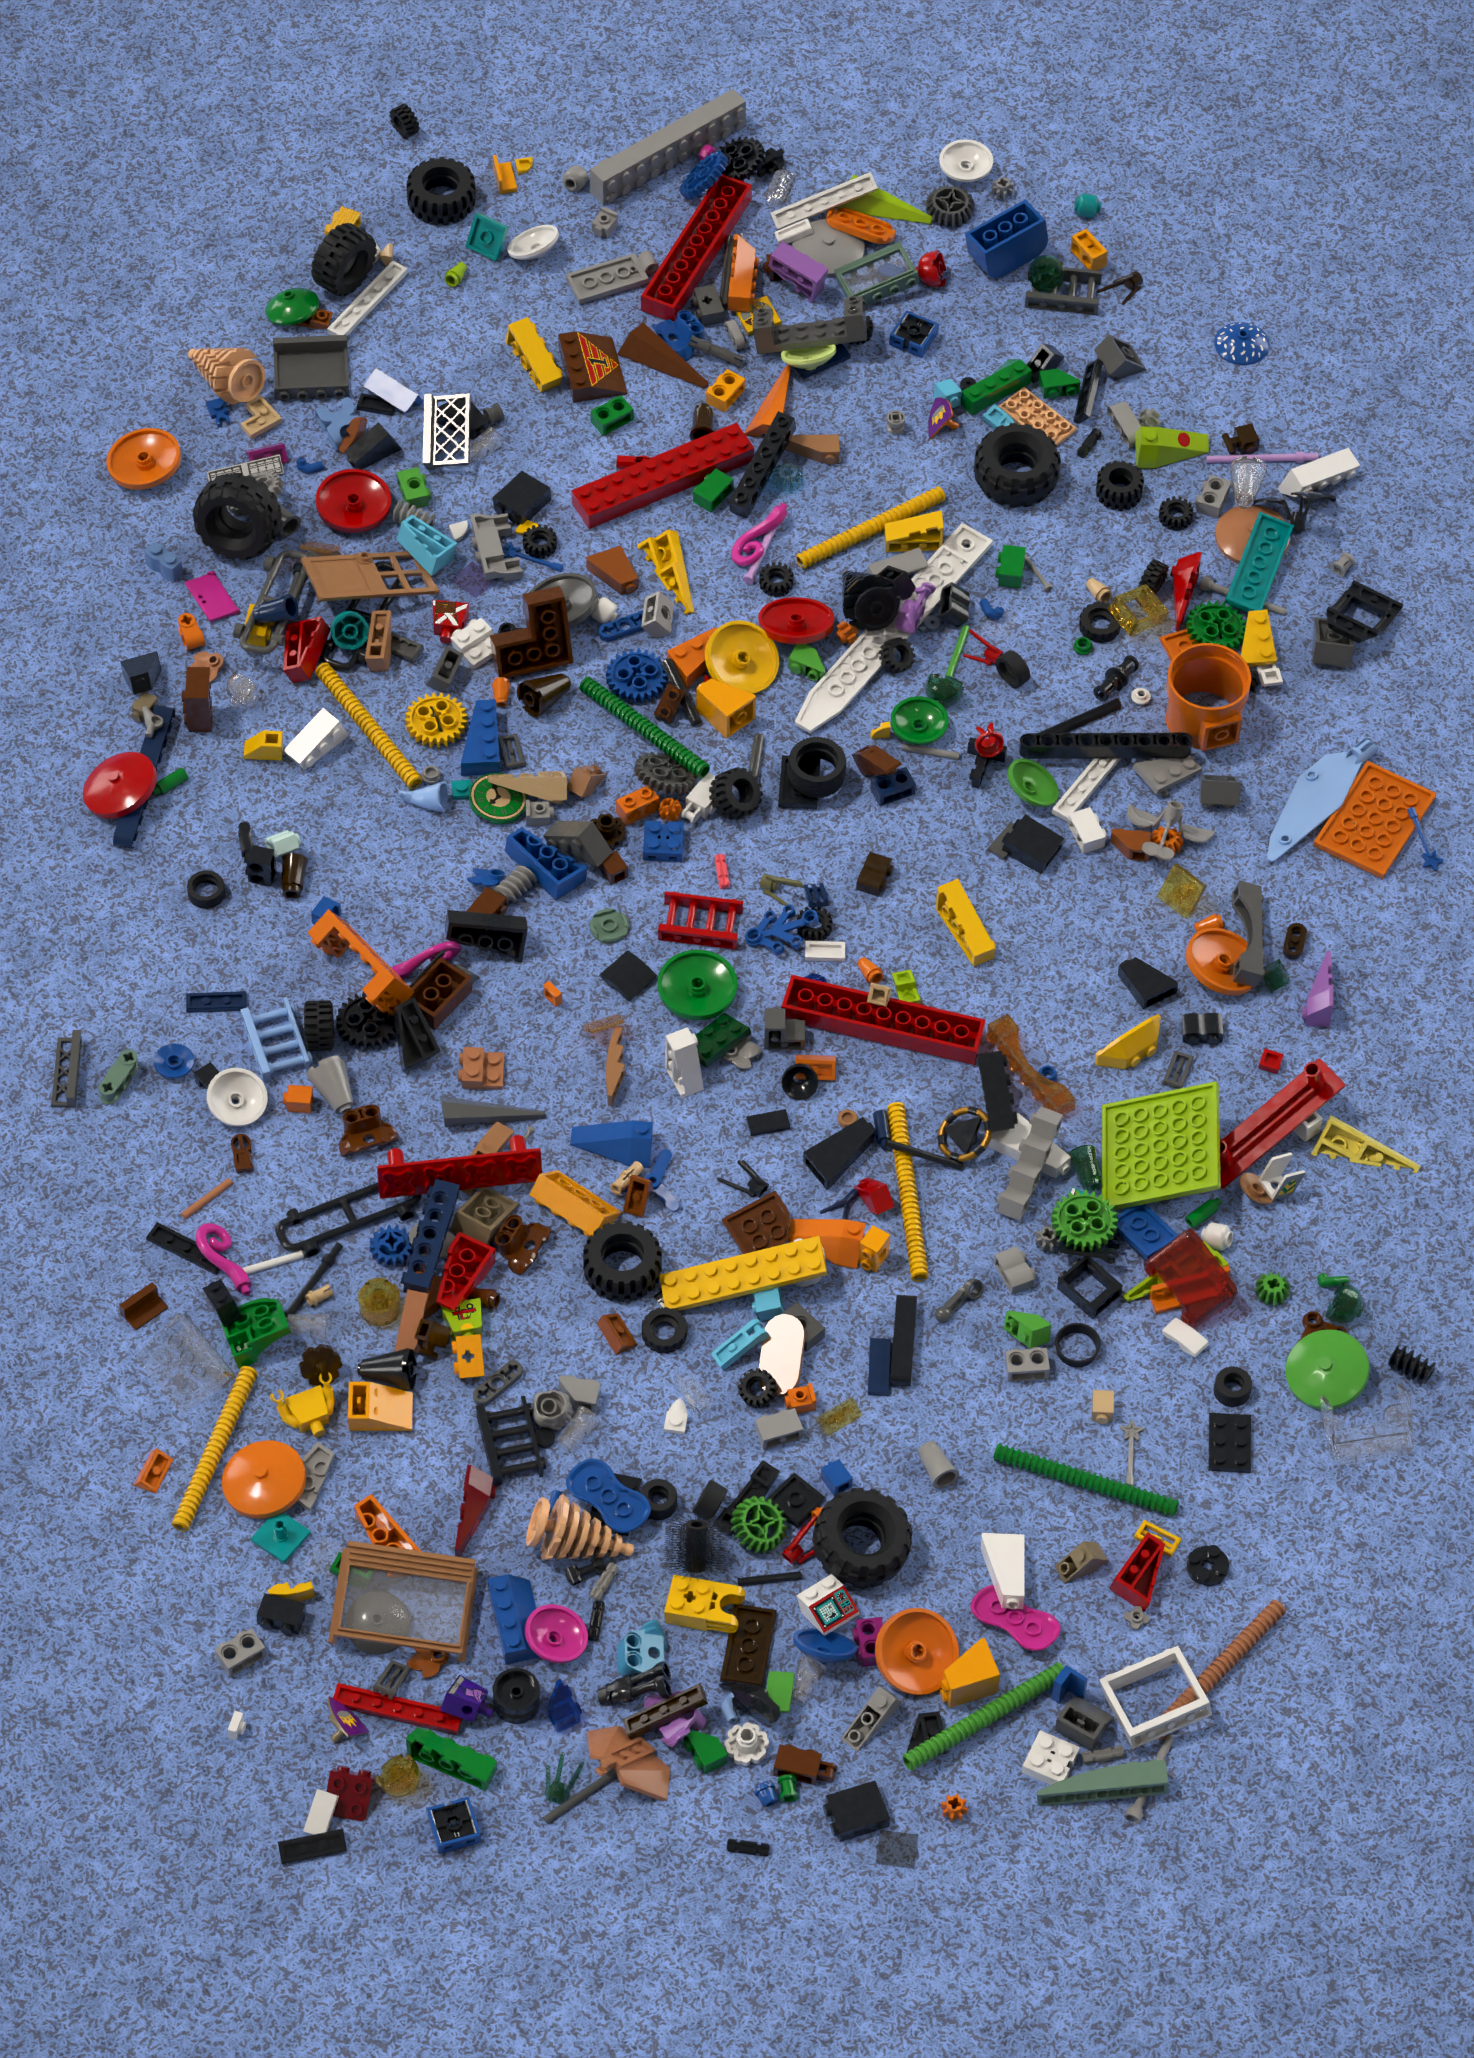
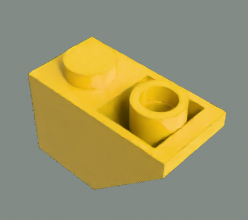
M263 730L246 740L243 759L282 761L284 748L283 731Z

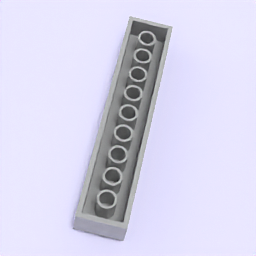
M731 89L590 169V193L602 205L608 202L612 203L620 195L628 194L634 187H640L650 178H656L659 173L670 170L679 162L686 161L689 156L699 154L704 145L713 146L721 138H727L735 130H741L746 125V101L734 89Z

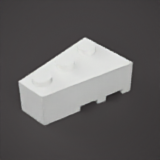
M323 708L284 749V752L291 760L305 770L349 735L341 723Z
M688 1027L665 1036V1069L682 1098L704 1090L697 1050L698 1041L695 1034L690 1033Z

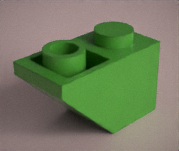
M797 644L788 658V669L795 674L808 676L812 681H820L825 675V668L816 649L805 644Z
M1006 1311L1004 1330L1031 1349L1049 1342L1052 1324L1036 1314Z

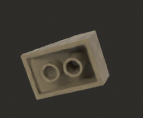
M489 1187L480 1188L456 1211L450 1231L455 1234L461 1232L490 1245L505 1219L513 1214L519 1203Z

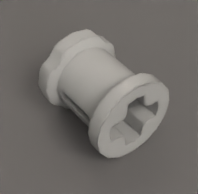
M1343 552L1340 555L1341 558L1331 564V570L1340 577L1346 574V570L1349 567L1355 565L1354 557L1347 552Z

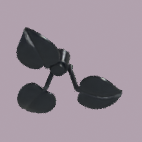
M1292 492L1291 495L1301 496L1299 511H1293L1292 515L1286 500L1281 498H1260L1254 500L1251 506L1258 502L1281 504L1285 507L1287 520H1290V524L1294 525L1292 531H1305V520L1310 503L1316 499H1329L1335 502L1336 496L1317 492ZM1304 498H1306V499H1308V501H1307V504H1306L1305 511L1302 512V511H1303Z

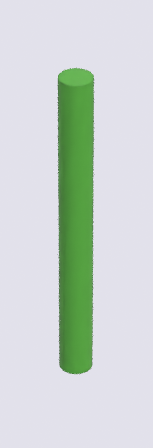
M967 625L962 626L942 686L949 687L970 629Z

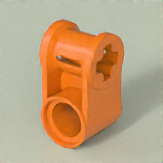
M190 613L181 614L178 618V631L183 645L187 647L186 651L205 646L203 633L199 629L195 617Z

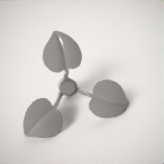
M1169 801L1167 808H1164L1158 818L1148 812L1137 809L1132 804L1129 805L1127 810L1129 821L1143 828L1156 827L1161 819L1165 818L1167 825L1160 845L1153 842H1145L1142 845V850L1146 854L1155 856L1163 861L1172 860L1174 856L1172 849L1163 847L1171 824L1174 825L1178 822L1179 832L1183 833L1186 839L1197 843L1207 842L1214 835L1215 831L1182 824L1183 814L1181 813L1183 805L1177 801Z

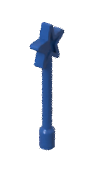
M509 542L507 547H502L504 558L509 556L515 558L517 556L551 567L559 572L563 569L562 564L551 563L519 553L521 549L513 547L512 542Z
M1411 807L1407 811L1410 819L1414 822L1426 852L1422 854L1423 859L1426 861L1422 867L1430 866L1434 871H1437V864L1443 863L1444 860L1436 856V850L1431 853L1417 819L1416 810L1414 807Z

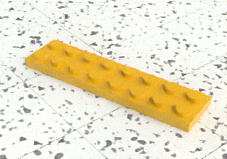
M820 1236L660 1274L659 1277L665 1307L676 1309L678 1312L828 1274Z

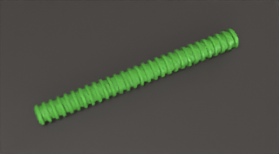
M1058 1662L1054 1663L1048 1669L1046 1668L1043 1672H1039L1038 1675L1029 1678L1027 1682L1025 1681L1021 1685L1016 1686V1688L1001 1695L1000 1698H996L995 1701H991L989 1704L984 1705V1707L979 1708V1710L974 1711L973 1714H969L968 1717L959 1720L957 1724L954 1723L951 1727L949 1726L946 1730L936 1734L935 1737H931L930 1740H926L924 1743L919 1744V1746L914 1747L913 1750H909L908 1753H904L902 1757L905 1766L911 1771L916 1770V1767L919 1768L922 1764H926L927 1761H931L932 1758H936L938 1754L940 1755L943 1751L954 1747V1744H959L960 1741L962 1742L965 1738H969L970 1735L979 1732L981 1728L984 1729L987 1725L1002 1718L1003 1715H1007L1008 1712H1012L1014 1709L1019 1708V1706L1024 1705V1703L1029 1702L1030 1699H1034L1035 1696H1039L1040 1693L1049 1690L1051 1686L1053 1687L1054 1680L1064 1666Z

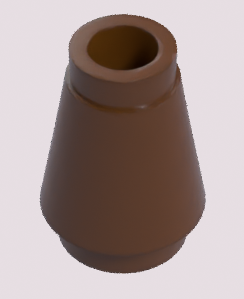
M475 1288L468 1296V1299L480 1298L481 1306L487 1309H496L500 1302V1293L496 1292L495 1289Z

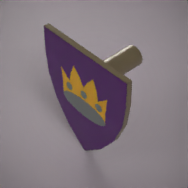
M330 1696L328 1697V1706L331 1713L328 1719L337 1729L330 1737L332 1742L337 1743L344 1735L348 1738L369 1733L366 1726L353 1712Z

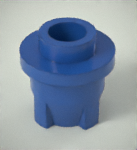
M764 1781L756 1786L757 1789L754 1791V1794L758 1796L763 1807H769L779 1801L774 1790V1783Z

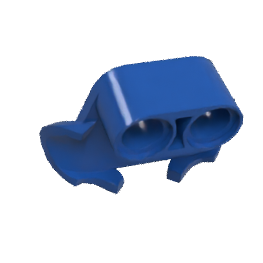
M679 311L676 321L668 319L658 324H652L656 334L685 361L693 357L694 348L689 347L688 344L692 341V335L702 339L704 327L690 311ZM669 336H674V337H676L678 340L672 341V340H670L668 337H669Z

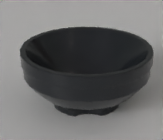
M798 1063L791 1065L784 1071L781 1084L783 1091L790 1098L796 1100H804L811 1097L818 1087L816 1072L806 1064ZM802 1073L805 1075L806 1080L803 1083H797L794 1080V1076Z

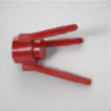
M969 629V633L987 647L984 652L986 659L968 654H963V657L985 663L988 666L991 663L995 664L996 659L1003 655L1004 652L992 646L972 629Z
M814 1516L807 1525H803L790 1545L781 1553L783 1558L789 1561L791 1565H794L796 1562L801 1565L806 1559L815 1555L814 1550L802 1556L804 1550L798 1544L818 1518L817 1516Z

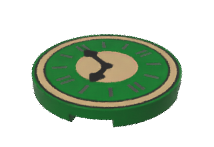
M501 773L486 774L474 781L470 788L468 800L472 811L478 817L480 816L491 821L492 824H509L518 820L525 811L527 794L488 782V775H502Z

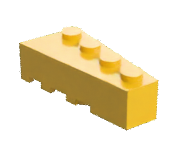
M959 879L937 887L935 909L973 967L995 957L996 945L990 939Z

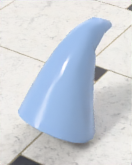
M444 781L414 791L398 792L399 796L410 804L443 813L446 811L448 788Z

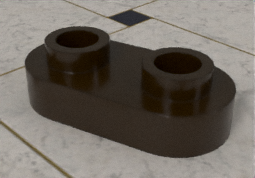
M1293 923L1287 929L1283 954L1289 959H1298L1303 953L1307 929L1303 924Z

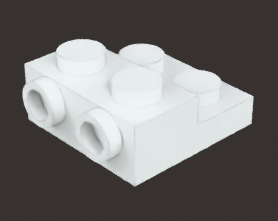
M482 618L471 620L466 628L455 630L452 637H450L452 646L464 654L463 658L474 670L493 658L490 635H494L493 630Z

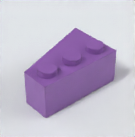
M782 241L771 254L768 266L784 281L788 279L796 286L794 290L798 293L801 291L809 298L808 302L813 303L824 289L828 268Z

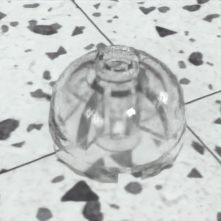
M236 671L230 677L226 687L227 694L231 698L229 702L237 708L240 706L244 708L256 706L265 696V692L262 689L258 691L256 683L241 673L237 675Z

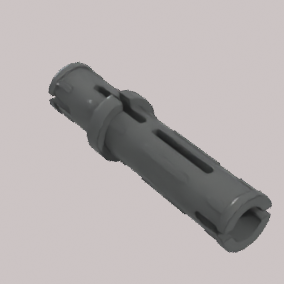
M692 335V341L688 344L689 347L691 346L703 351L705 355L708 353L737 367L740 366V361L744 357L714 345L710 340L707 342Z

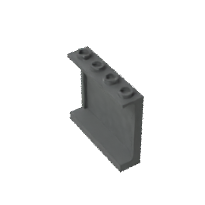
M347 335L273 338L275 400L325 399L328 397L342 399L349 397Z

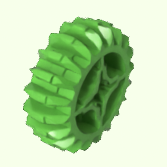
M753 1496L738 1504L737 1510L733 1511L732 1515L734 1518L731 1519L730 1523L735 1526L731 1528V1531L737 1532L734 1539L740 1538L739 1546L746 1544V1551L753 1548L754 1553L759 1551L766 1553L768 1550H774L776 1546L781 1544V1540L785 1538L786 1534L784 1532L788 1527L783 1524L787 1519L781 1517L784 1511L777 1510L778 1504L771 1505L772 1499H768L765 1502L764 1496L758 1499L756 1496ZM750 1511V1521L746 1523V1514ZM772 1526V1534L768 1539V1528Z

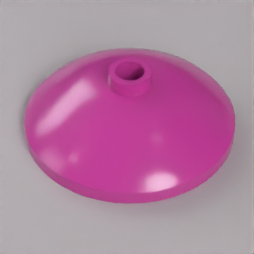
M548 1604L538 1607L530 1614L525 1624V1637L530 1648L538 1656L549 1662L568 1663L574 1661L584 1652L588 1643V1632L583 1620L574 1611L561 1605Z

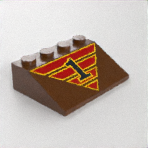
M578 331L558 334V348L573 403L627 394L612 337Z

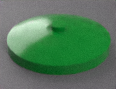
M706 950L681 952L670 958L659 972L658 994L660 1000L669 1011L681 1018L707 1020L717 1017L732 1005L737 994L738 983L735 970L726 959L714 952Z

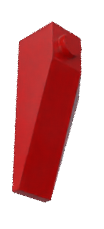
M1201 552L1178 559L1177 565L1172 566L1170 577H1173L1172 589L1176 631H1180L1199 576Z
M459 1232L449 1246L436 1303L455 1312L482 1282L495 1264V1248Z

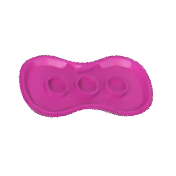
M994 1585L981 1589L971 1601V1611L978 1620L1007 1631L1018 1644L1029 1651L1036 1652L1047 1648L1060 1634L1061 1628L1058 1620L1049 1613L1032 1609L1025 1604L1023 1609L1001 1608Z

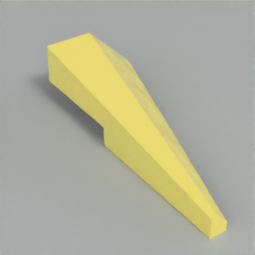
M1332 1115L1329 1116L1311 1153L1314 1156H1317L1318 1153L1330 1154L1331 1159H1336L1337 1156L1347 1157L1350 1162L1381 1167L1382 1163L1393 1165V1169L1400 1170V1167L1412 1168L1413 1173H1417L1420 1169L1419 1164Z

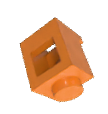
M808 1383V1386L787 1389V1396H784L786 1409L795 1408L797 1414L816 1410L817 1401L812 1383Z

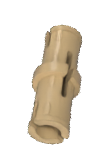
M635 1161L627 1170H623L619 1174V1178L611 1184V1191L617 1195L621 1194L629 1185L630 1176H638L643 1172L642 1164Z

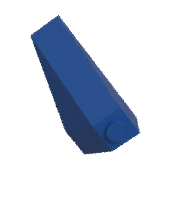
M632 1120L572 1127L570 1145L590 1153L602 1155L607 1159L621 1162L629 1167L637 1161L642 1164L643 1168H650L653 1122Z

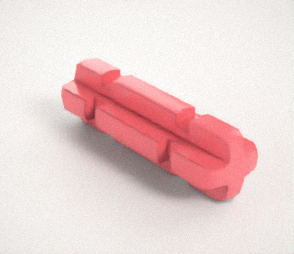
M716 854L715 865L719 888L727 889L730 887L726 858L724 854Z

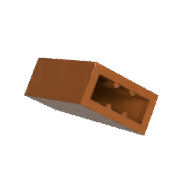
M621 545L586 557L587 570L619 594H631L638 589V577Z

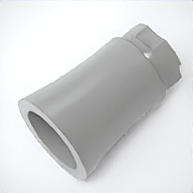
M929 1441L919 1447L920 1460L925 1466L935 1489L948 1486L957 1480L959 1471L950 1463L936 1442Z

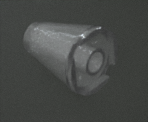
M1241 456L1234 459L1231 463L1230 476L1234 502L1240 508L1245 509L1253 505L1267 475V466L1259 458L1253 457V459H1248L1247 456Z

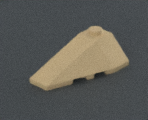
M563 771L538 772V776L529 773H521L518 777H515L513 774L487 776L489 783L551 801L553 804L562 803V800H567V776Z

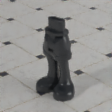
M662 1661L655 1664L653 1668L638 1675H624L611 1683H607L606 1687L598 1689L600 1705L605 1703L610 1705L631 1703L636 1697L648 1692H658L663 1699L671 1697L672 1691L668 1680L671 1679V1674L667 1663Z

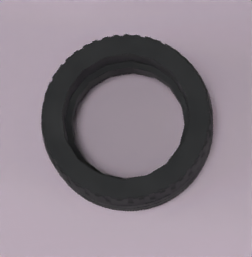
M810 737L795 744L788 758L787 772L791 786L801 795L811 798H824L836 793L843 785L846 775V758L842 748L833 740L825 737ZM818 758L828 761L835 769L832 773L825 776L816 777L804 773L798 766L808 759Z

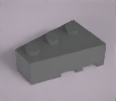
M556 821L543 835L546 844L557 848V852L597 867L613 852L593 821Z

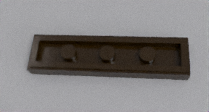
M701 1683L624 1718L623 1723L628 1738L632 1740L708 1704Z

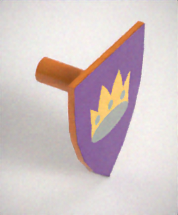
M942 397L935 398L928 420L929 439H932L944 425L954 430H957L959 427V423L950 420L953 417L951 404Z

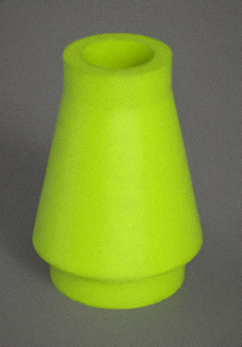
M459 262L448 270L444 277L446 284L451 287L459 285L467 270V265Z

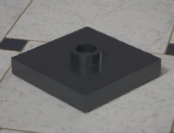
M795 1472L766 1499V1501L772 1499L771 1505L773 1506L778 1504L777 1510L784 1511L781 1516L786 1518L796 1528L811 1516V1511L815 1510L816 1507H820L826 1501L825 1496Z

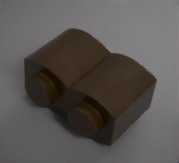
M869 852L857 879L856 890L879 897L880 892H885L888 883L886 879L888 876L891 877L894 871L892 858Z

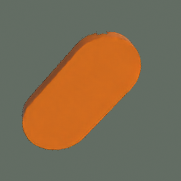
M839 207V210L832 208L827 212L826 222L836 230L877 244H888L895 239L896 231L892 229L893 226L880 219L845 207Z

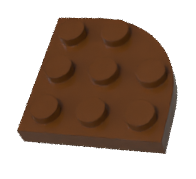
M776 1191L722 1218V1223L742 1254L787 1244L791 1233L788 1210Z

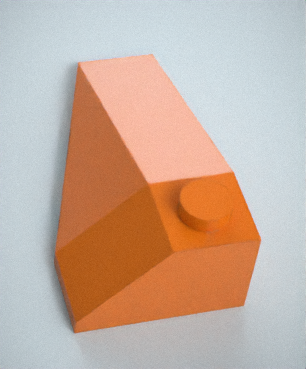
M790 1219L791 1233L788 1239L789 1242H794V1240L799 1238L808 1239L820 1236L822 1247L825 1251V1259L837 1266L857 1269L859 1246L865 1236L866 1223L846 1219Z

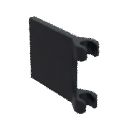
M1114 1234L1112 1240L1119 1241L1120 1236L1118 1234ZM1108 1239V1249L1103 1250L1105 1244L1102 1243L1101 1249L1093 1246V1251H1090L1089 1247L1082 1251L1081 1246H1078L1076 1250H1074L1073 1244L1066 1247L1067 1241L1065 1240L1062 1241L1060 1253L1101 1258L1105 1262L1113 1264L1115 1258H1110L1108 1254L1115 1255L1116 1249L1120 1245Z

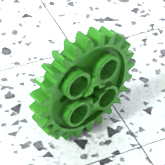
M1076 1190L1075 1196L1069 1192L1068 1199L1062 1196L1061 1202L1057 1201L1055 1208H1053L1051 1222L1052 1229H1055L1054 1235H1060V1242L1066 1240V1247L1073 1244L1074 1250L1078 1246H1081L1082 1251H1085L1086 1247L1093 1251V1246L1101 1249V1244L1107 1245L1108 1239L1112 1240L1117 1230L1118 1219L1117 1212H1114L1115 1206H1109V1199L1103 1201L1102 1194L1095 1197V1191L1088 1195L1087 1190H1084L1083 1194Z

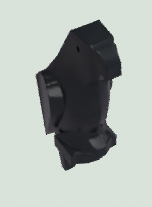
M719 1684L721 1688L731 1690L733 1693V1710H742L743 1713L750 1711L754 1714H762L769 1720L770 1724L778 1721L780 1707L769 1697L765 1687L747 1684Z

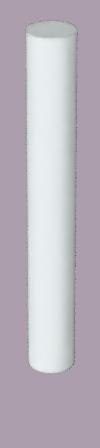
M301 1250L242 1269L249 1275L303 1259L304 1256Z

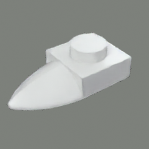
M681 1397L667 1411L664 1432L685 1435L688 1414L686 1405Z

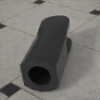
M241 822L238 827L241 856L245 857L246 852L250 851L253 841L250 824Z

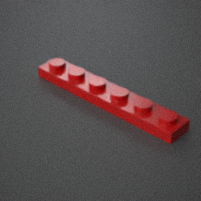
M341 1683L337 1684L333 1699L339 1701L349 1710L458 1735L462 1718L440 1711L441 1707L396 1696L390 1699L388 1694L382 1696L379 1692L375 1693L371 1690Z

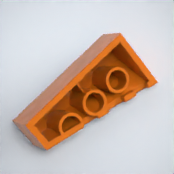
M734 234L728 310L750 312V305H754L755 294L752 292L756 291V281L753 280H757V269L755 268H758L759 257H755L756 249L738 234Z
M372 1494L354 1505L355 1518L364 1527L372 1544L421 1551ZM386 1572L389 1579L408 1576L405 1574Z

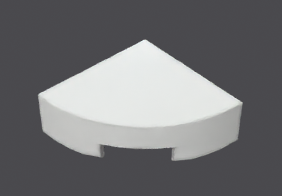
M467 520L449 525V530L455 542L460 541L467 533Z

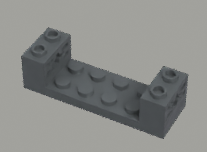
M851 296L844 299V318L839 317L826 321L817 320L811 323L801 322L796 325L775 327L772 308L753 310V334L757 354L867 340V320L863 296Z

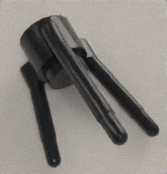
M738 1160L737 1163L751 1177L747 1184L749 1189L722 1178H717V1181L742 1191L752 1198L755 1195L760 1197L769 1187V1184L761 1179L744 1160Z

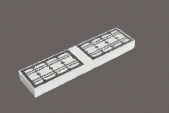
M275 455L208 471L207 476L209 481H213L217 476L224 474L242 473L243 476H253L255 472L259 474L261 471L265 473L269 470L270 472L274 471L275 473L282 474L284 470L280 455Z

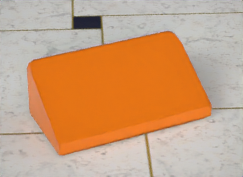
M158 1448L152 1450L133 1486L156 1494L174 1459Z

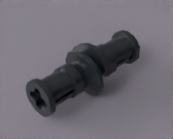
M1127 655L1122 664L1116 668H1109L1105 673L1103 683L1100 686H1096L1093 690L1095 697L1100 701H1106L1115 690L1121 691L1123 687L1127 686L1130 673L1139 668L1137 659L1132 655Z

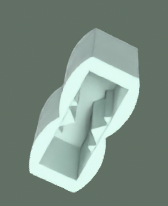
M288 830L264 839L266 847L275 850L276 858L298 850L299 845H301L298 834Z

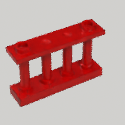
M665 891L664 905H669L666 924L659 923L658 940L737 949L738 933H733L736 914H743V901ZM677 906L689 908L685 927L674 925ZM697 909L709 910L705 929L694 928ZM716 911L728 913L724 932L713 930Z

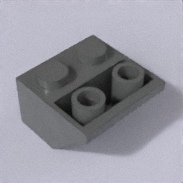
M1076 1696L1067 1702L1057 1717L1055 1731L1093 1752L1114 1720V1716Z

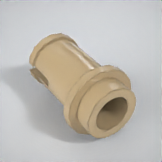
M327 1284L313 1292L311 1290L308 1291V1294L305 1295L307 1303L310 1306H317L318 1302L333 1297L332 1289L328 1290L331 1287Z

